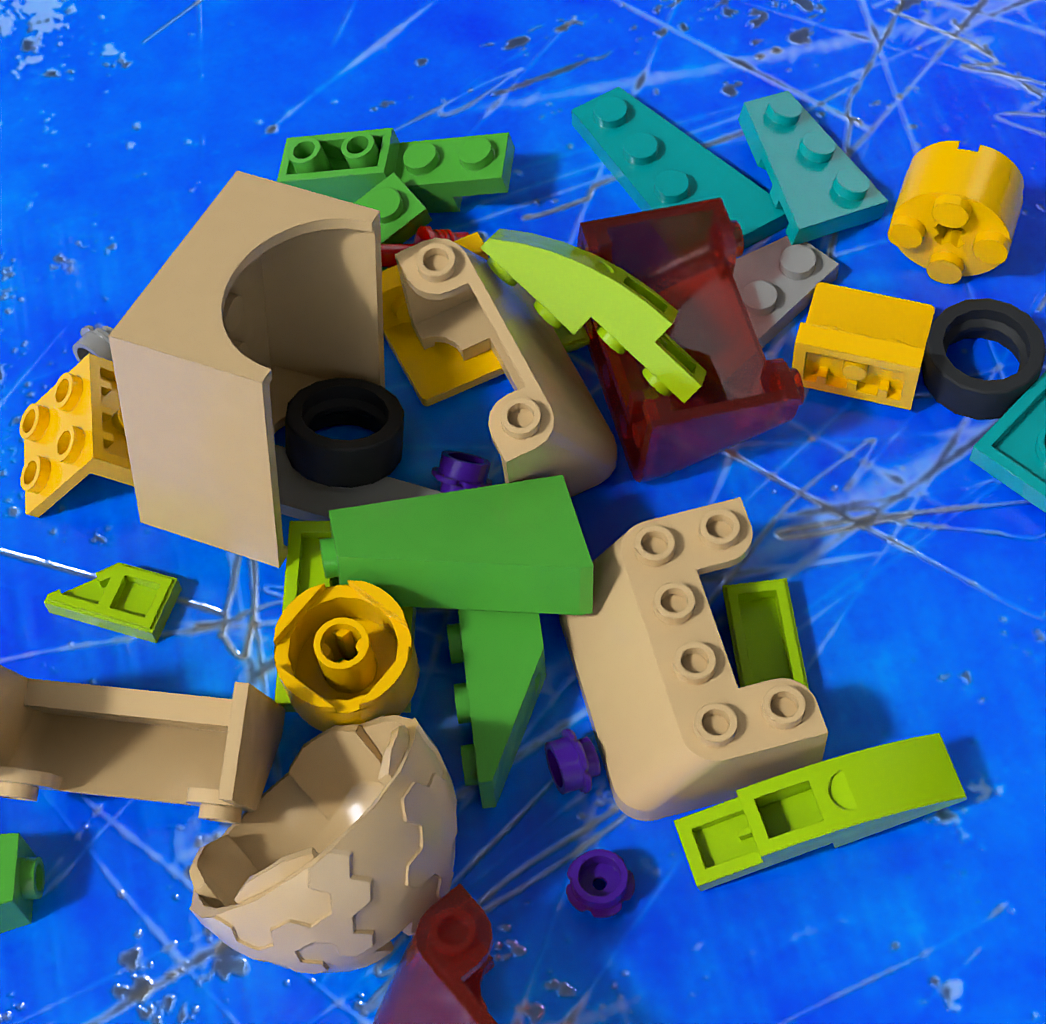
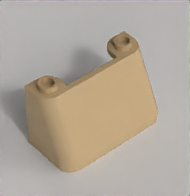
M433 238L425 240L396 253L395 259L411 325L423 349L435 346V342L447 343L458 349L464 361L492 349L514 389L513 392L505 395L495 403L490 411L488 421L492 441L501 456L505 483L563 475L570 497H574L608 479L616 468L617 445L614 435L553 327L535 310L533 303L536 299L519 283L515 286H510L502 281L490 269L486 259L449 239Z

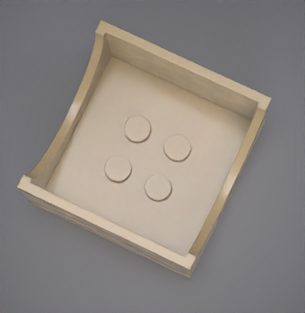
M236 171L108 335L140 523L277 568L281 567L288 555V549L283 541L274 434L285 426L288 402L299 390L317 381L333 378L363 379L385 388L379 210Z

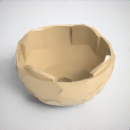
M383 715L362 724L334 725L305 743L290 765L288 773L262 794L257 811H245L241 816L240 824L233 823L222 837L198 850L189 870L194 888L192 903L189 909L201 924L233 950L253 960L270 962L283 968L291 969L294 972L309 974L350 972L365 968L392 952L394 947L390 940L395 938L401 931L407 935L416 933L433 913L440 909L450 894L454 875L455 837L457 834V799L452 779L437 747L423 730L417 719H410L399 715Z

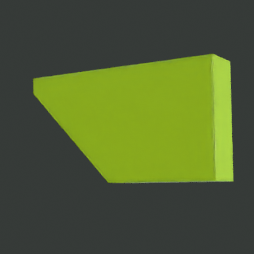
M119 562L96 572L97 578L71 590L61 593L60 589L49 593L44 601L49 613L157 643L182 588L177 578Z

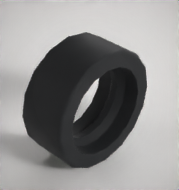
M990 298L964 300L946 308L931 325L921 366L924 384L938 403L955 414L977 420L1001 418L1038 380L1046 355V347L1043 334L1032 318L1012 304ZM969 338H984L998 342L1009 349L1019 361L1018 372L1000 380H982L970 377L955 368L946 356L948 346Z
M333 378L317 381L299 390L288 402L285 416L286 455L292 468L306 479L328 487L343 488L373 484L390 475L401 462L404 410L397 397L381 385L353 378ZM343 424L357 425L374 433L364 438L340 440L319 435L315 431L323 427Z

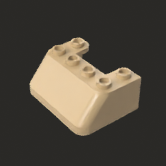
M741 497L636 524L592 561L594 566L593 613L584 615L559 614L562 631L613 798L624 814L636 820L653 821L726 802L738 797L736 792L738 789L822 762L828 730L816 698L806 686L792 679L777 678L738 688L699 577L701 574L737 565L748 555L752 545L753 531Z

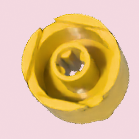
M942 141L931 144L916 153L906 172L887 233L890 242L897 246L911 261L926 268L927 274L931 279L943 284L957 283L962 276L983 274L1006 261L1022 208L1024 180L1020 170L1007 156L981 144L978 152L958 149L960 141Z
M347 580L348 585L326 587L325 583L305 590L286 607L275 627L273 641L275 644L274 659L279 678L292 706L299 716L309 725L322 732L334 725L362 724L383 715H400L410 703L417 687L420 667L411 631L403 610L387 592L364 581ZM340 658H344V659H345V660H342L341 662L337 663V661H338Z

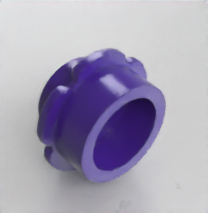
M442 451L439 467H433L431 470V474L441 482L440 491L443 493L491 486L493 483L488 478L491 462L469 453Z
M571 729L562 730L563 737L545 743V756L551 777L562 795L576 790H580L584 794L589 793L592 789V778L599 776L601 772L597 752L589 737L577 739L576 734Z
M590 850L576 858L567 871L570 884L566 887V894L569 902L578 911L585 912L588 910L596 918H608L619 913L622 909V903L630 900L635 890L633 873L627 870L624 860L619 855L609 850ZM603 879L607 885L604 889L597 890L593 886L594 881Z

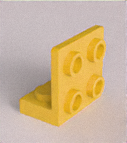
M478 232L454 241L482 258L489 259V256L480 248L484 242ZM397 265L382 271L384 337L422 405L431 406L505 374L492 349L465 361L458 349L447 343L435 342V346L424 350L411 325Z
M824 282L817 283L806 323L800 322L797 332L790 384L911 410L935 308L930 304Z
M89 353L68 373L61 375L56 384L36 403L30 404L22 415L19 431L20 436L24 439V467L21 472L20 484L22 489L25 490V513L27 515L39 518L90 473L134 487L113 362Z

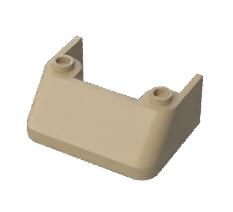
M0 665V797L23 801H37L39 789L199 806V819L240 824L242 811H257L282 738L286 709L250 683L235 682L233 698L226 699L31 679Z

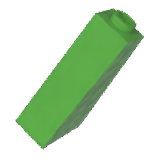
M563 475L329 510L331 538L319 539L325 579L338 577L339 585H348L347 580L364 581L373 584L392 596L401 607L565 615L593 613L594 566Z

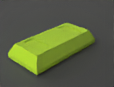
M787 578L723 585L722 591L740 688L772 679L786 678L795 680L809 689Z

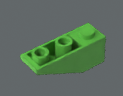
M458 609L459 623L447 624L451 663L464 662L466 682L454 684L458 724L471 723L474 744L461 745L465 786L479 785L482 808H491L497 806L546 678L539 613Z

